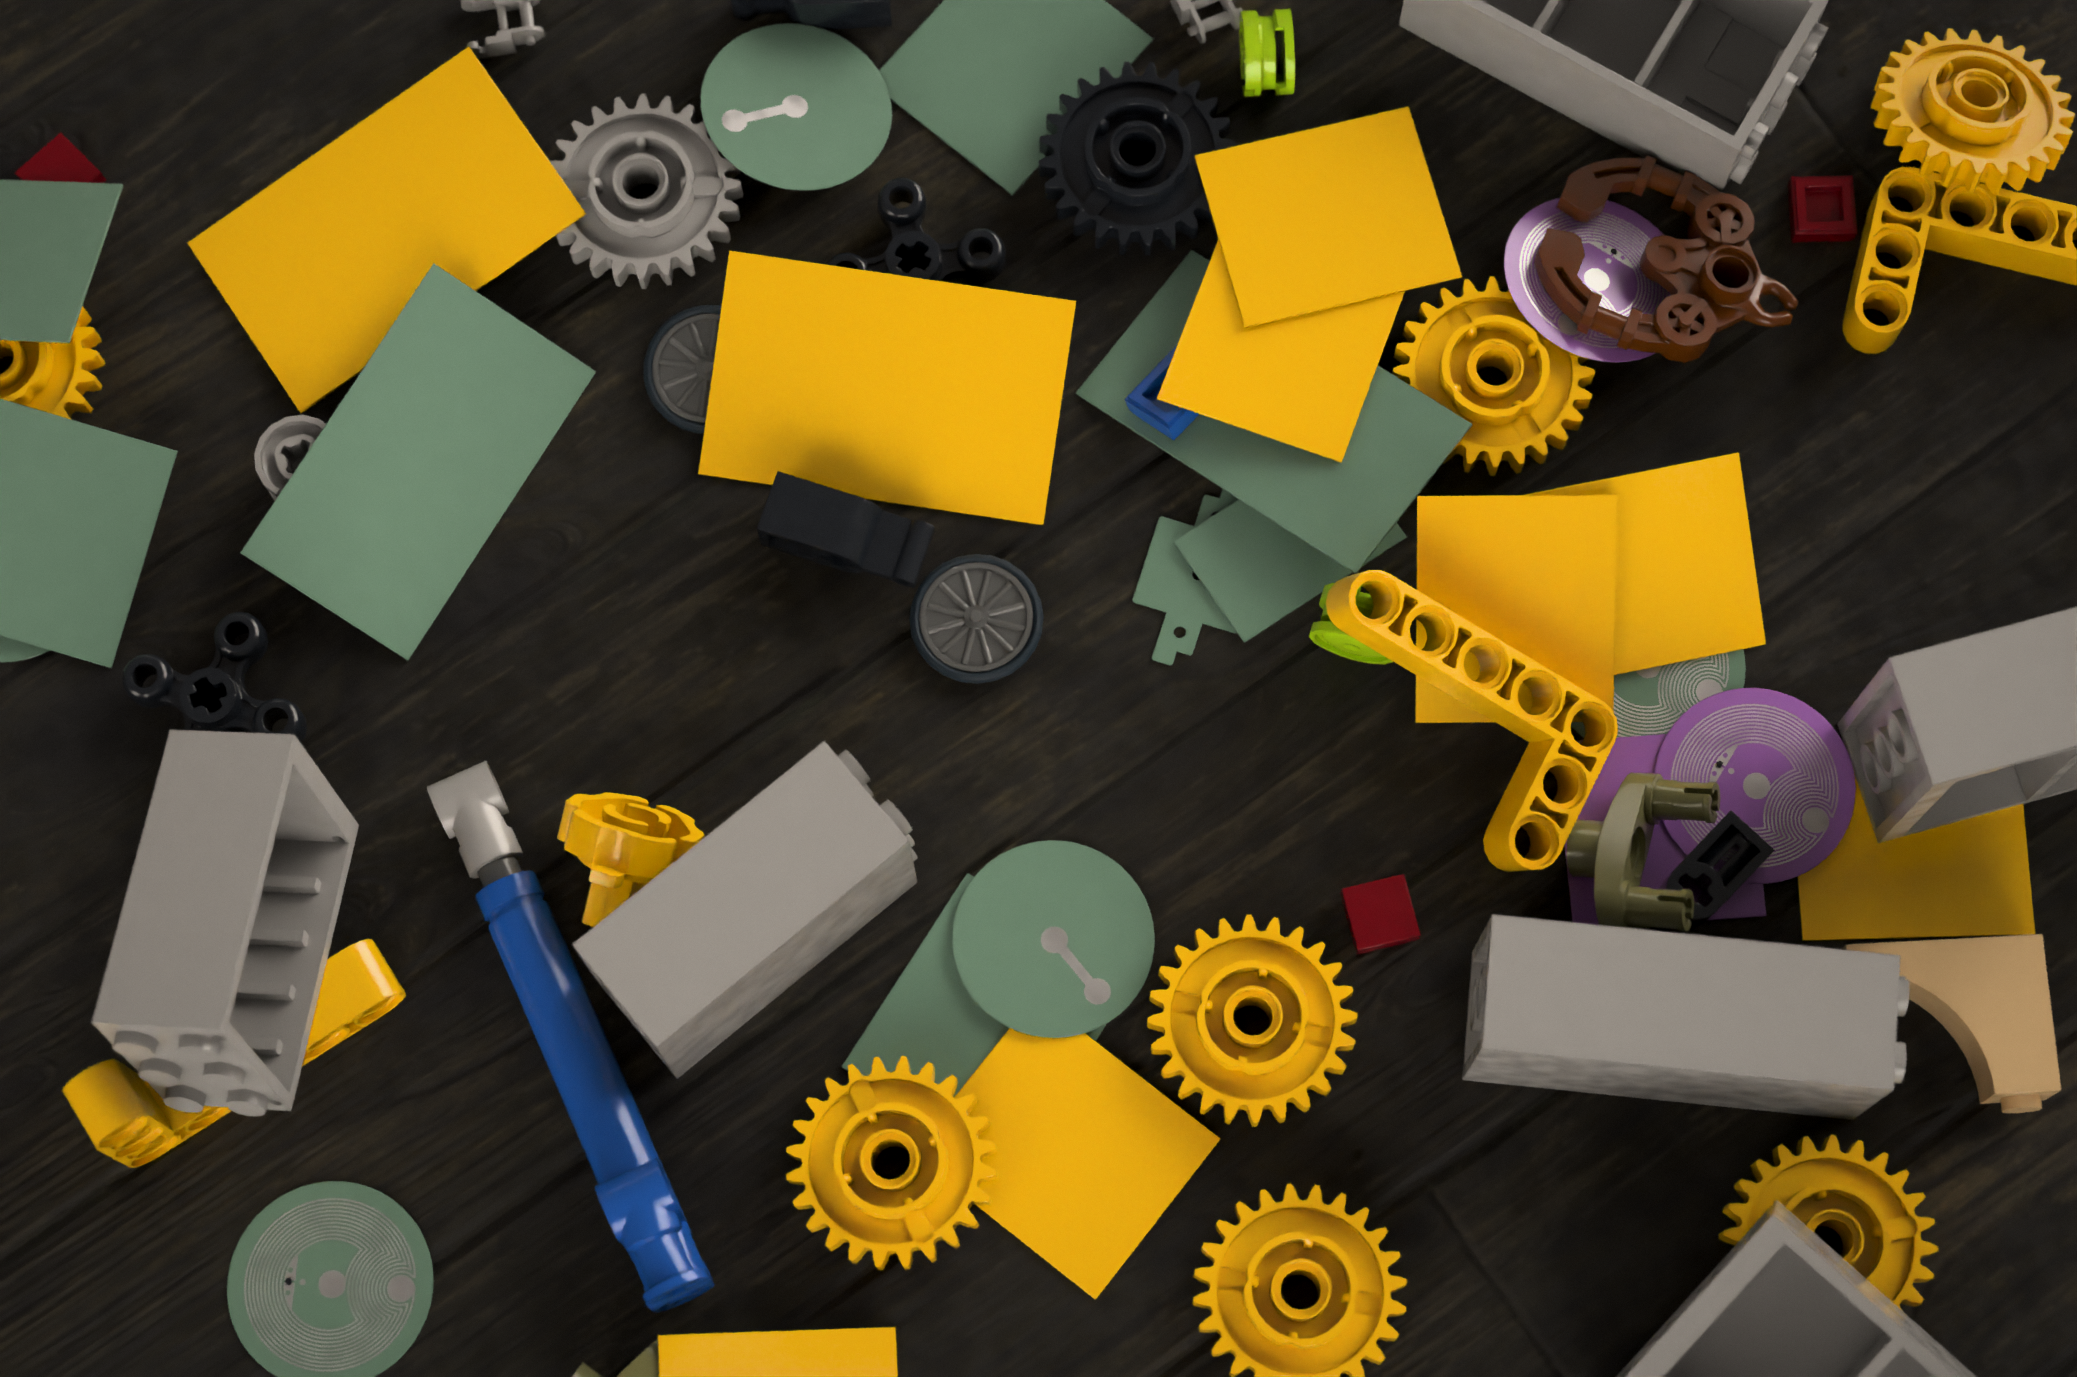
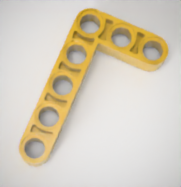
M1900 167L1890 171L1883 178L1867 210L1843 318V333L1846 341L1854 349L1867 354H1877L1886 351L1895 342L1911 313L1924 249L2077 286V249L2072 241L2077 240V206L2003 188L2000 189L1999 194L1994 195L1987 185L1982 183L1977 184L1972 194L1967 192L1964 182L1960 179H1955L1946 188L1942 186V176L1940 173L1932 172L1927 176L1921 177L1919 175L1920 169L1915 167ZM1895 196L1906 199L1912 205L1914 211L1902 212L1896 209L1890 203L1889 197ZM1961 211L1966 213L1973 220L1975 226L1966 227L1957 224L1952 219L1950 212ZM2018 225L2029 229L2036 241H2024L2018 238L2013 233L2011 226ZM1886 252L1894 255L1900 261L1902 268L1891 269L1882 265L1878 261L1876 253ZM1869 308L1883 312L1887 316L1890 325L1877 326L1871 323L1865 317L1863 310Z
M1368 570L1344 577L1335 582L1328 592L1326 609L1331 622L1339 630L1529 742L1486 829L1483 839L1484 852L1488 860L1497 869L1506 872L1540 870L1552 865L1560 855L1615 743L1618 725L1613 710L1600 699L1387 572ZM1360 586L1364 587L1373 599V610L1369 618L1365 617L1356 605L1355 596ZM1414 619L1423 624L1427 633V641L1422 650L1413 643L1410 637V627ZM1468 651H1471L1477 657L1480 664V673L1476 681L1468 677L1464 669V659ZM1522 683L1529 687L1533 697V704L1528 713L1521 708L1518 702L1517 693ZM1575 715L1580 717L1585 725V736L1581 744L1574 739L1571 733V723ZM1548 770L1554 774L1558 784V791L1553 801L1547 797L1543 789L1544 776ZM1520 827L1524 828L1530 837V848L1525 857H1522L1515 847V836Z
M373 939L356 942L327 959L302 1066L394 1009L406 997V992ZM114 1059L102 1061L89 1067L72 1078L63 1088L65 1097L96 1149L129 1168L142 1166L153 1161L231 1112L227 1107L204 1106L201 1112L196 1113L172 1109L164 1104L163 1098L148 1082L141 1079L136 1072Z

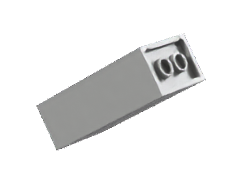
M1404 0L1399 26L1643 158H1645L1646 154L1657 158L1655 164L1683 175L1686 170L1692 172L1723 193L1730 179L1739 184L1743 182L1759 153L1758 149L1766 134L1770 135L1788 104L1787 100L1794 87L1801 84L1817 55L1816 51L1829 28L1819 23L1829 0Z
M1492 914L1472 951L1462 1080L1854 1120L1894 1090V1083H1902L1906 1068V1045L1903 1042H1896L1897 1016H1905L1907 1012L1910 991L1909 980H1906V976H1899L1900 955Z

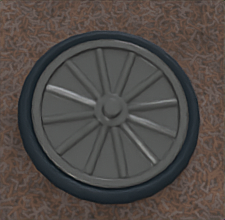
M701 305L685 309L669 318L655 333L648 345L644 358L643 378L647 394L655 409L667 421L677 427L698 434H704L721 314L720 305Z
M972 554L959 556L944 562L927 575L918 587L911 603L909 621L911 635L916 648L929 666L943 676L956 681L979 684L993 682L1006 677L1025 664L1035 651L1042 635L1044 616L1041 599L1037 590L1024 572L1010 562L995 556Z

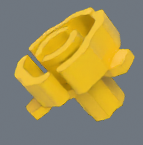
M604 792L596 795L575 794L567 799L557 838L565 842L564 850L577 856L585 866L591 868L589 874V881L591 883L584 907L582 923L591 927L597 925L704 838V832L695 826V820L671 806L656 805V809L648 807V800L638 796Z

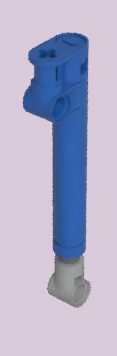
M483 761L427 786L430 799L449 839L456 837L459 842V854L469 877L473 879L479 878L483 889L476 894L475 899L484 920L490 923L488 928L598 1182V1185L594 1187L602 1209L617 1240L625 1247L631 1261L634 1262L644 1285L645 1293L642 1297L646 1306L652 1312L659 1313L701 1296L712 1289L715 1284L705 1261L702 1260L695 1245L692 1231L549 903L543 900L544 892L536 873L531 870L522 871L518 861L523 857V852L512 827L507 826L503 815L508 814L509 809L487 761Z

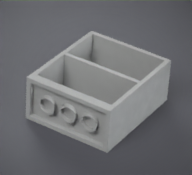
M2077 607L1893 656L1885 662L1837 724L1851 759L1853 771L1878 843L2077 789Z
M1776 1200L1616 1377L1976 1376L1784 1205Z

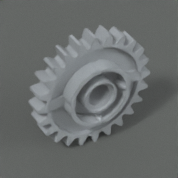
M640 94L636 107L633 109H628L620 97H616L614 113L611 115H606L596 106L592 107L594 123L591 126H586L574 120L571 124L577 140L571 142L558 139L556 146L564 160L550 161L586 212V215L556 235L559 245L572 244L569 252L576 265L590 258L589 267L592 276L596 279L604 274L606 270L612 269L616 286L619 287L623 285L630 274L637 275L642 289H647L650 277L655 273L661 276L667 286L672 285L673 270L678 267L682 268L691 277L696 275L693 259L700 256L713 262L716 258L710 242L715 240L729 243L731 237L729 229L724 222L740 220L738 205L732 202L743 197L741 181L733 179L740 174V170L732 165L717 149L706 130L704 121L696 124V113L694 106L691 104L686 106L680 113L675 114L669 96H665L658 108L653 109L650 108L646 95ZM650 183L658 187L653 195L645 199H635L629 196L631 190L640 184Z

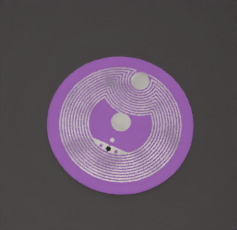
M1560 198L1547 201L1526 213L1513 228L1504 254V271L1508 289L1519 311L1541 335L1555 345L1575 355L1591 360L1615 363L1629 362L1655 354L1633 349L1624 350L1617 347L1618 340L1590 329L1587 334L1577 331L1578 325L1557 307L1545 291L1538 277L1534 260L1548 228L1573 232L1581 238L1585 252L1577 275L1591 291L1603 295L1599 306L1627 317L1632 307L1643 311L1642 314H1654L1664 298L1671 295L1661 285L1649 280L1642 273L1640 258L1647 243L1652 238L1664 234L1638 213L1608 200L1602 213L1587 223L1576 221L1556 208Z
M1762 688L1732 689L1714 694L1693 705L1674 723L1667 733L1659 750L1654 774H1661L1664 780L1708 783L1709 781L1717 782L1719 785L1720 808L1719 811H1716L1717 820L1715 823L1693 820H1662L1674 842L1687 856L1730 810L1775 850L1744 883L1769 884L1782 882L1802 875L1816 867L1837 847L1849 826L1853 814L1856 792L1855 775L1851 759L1842 739L1831 724L1815 709L1793 696L1774 690ZM1733 846L1713 868L1718 872L1738 849Z

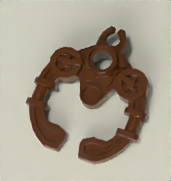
M1647 154L1645 158H1615L1597 161L1583 166L1569 175L1556 208L1576 221L1587 223L1600 215L1611 193L1631 192L1642 196L1645 187L1673 197L1670 208L1679 212L1683 210L1691 217L1688 222V239H1675L1665 235L1656 236L1647 243L1640 258L1642 273L1649 280L1661 285L1671 296L1664 298L1654 314H1642L1643 311L1632 307L1628 317L1599 306L1603 295L1591 291L1578 277L1577 274L1585 256L1581 238L1573 232L1548 228L1534 260L1535 267L1545 291L1557 307L1578 325L1577 331L1587 334L1590 329L1618 340L1617 347L1624 350L1633 349L1648 353H1659L1668 360L1685 363L1698 359L1707 349L1715 333L1742 320L1769 328L1791 324L1793 316L1788 311L1797 308L1798 300L1785 285L1762 274L1748 242L1754 230V215L1746 202L1733 194L1721 193L1692 172L1686 170L1683 175L1655 164L1657 158ZM1765 295L1775 296L1784 306V309L1788 311L1769 313L1760 305V298Z

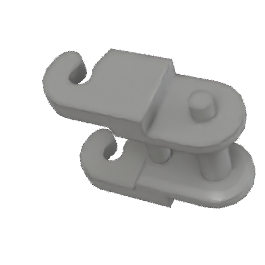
M460 0L461 8L465 11L478 12L495 9L498 15L500 30L497 31L496 36L485 37V46L480 47L478 42L471 41L467 43V47H470L477 58H488L516 53L515 45H534L535 42L543 39L545 36L544 29L535 26L532 7L536 6L540 0ZM519 10L522 27L509 29L506 12Z
M1171 0L1181 25L1189 22L1191 27L1187 28L1190 37L1195 35L1200 44L1206 42V32L1230 23L1235 30L1239 29V17L1242 8H1235V0H1195L1193 2L1191 0ZM1220 1L1224 12L1200 20L1197 9Z

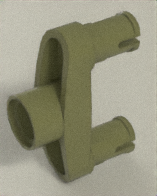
M1631 772L1621 783L1604 821L1576 820L1567 840V865L1570 874L1574 877L1594 878V900L1599 925L1623 928L1652 927L1689 931L1691 927L1689 918H1693L1694 897L1691 889L1668 890L1639 886L1654 825H1658L1661 820H1693L1715 823L1717 820L1716 811H1719L1720 789L1717 782H1681L1677 780H1664L1661 774Z

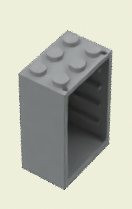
M169 731L92 1023L113 1045V1049L135 1068L139 1077L148 1082L163 1098L164 1104L178 1111L196 1113L201 1112L204 1106L227 1107L229 1110L241 1115L262 1116L266 1113V1110H292L359 824L295 734Z
M823 741L572 944L595 980L676 1079L917 883L914 861L918 857L912 849L915 842L909 835L913 830L890 800L887 799L880 806L873 799L874 795L867 785L870 781L869 776L847 750H844L837 756L827 743Z

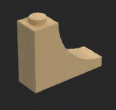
M2043 934L1846 944L1842 948L1843 950L1900 955L1899 976H1906V980H1909V1000L1934 1016L1955 1039L1972 1070L1980 1104L2001 1103L2002 1113L2033 1112L2042 1109L2041 1101L2047 1100L2061 1091Z

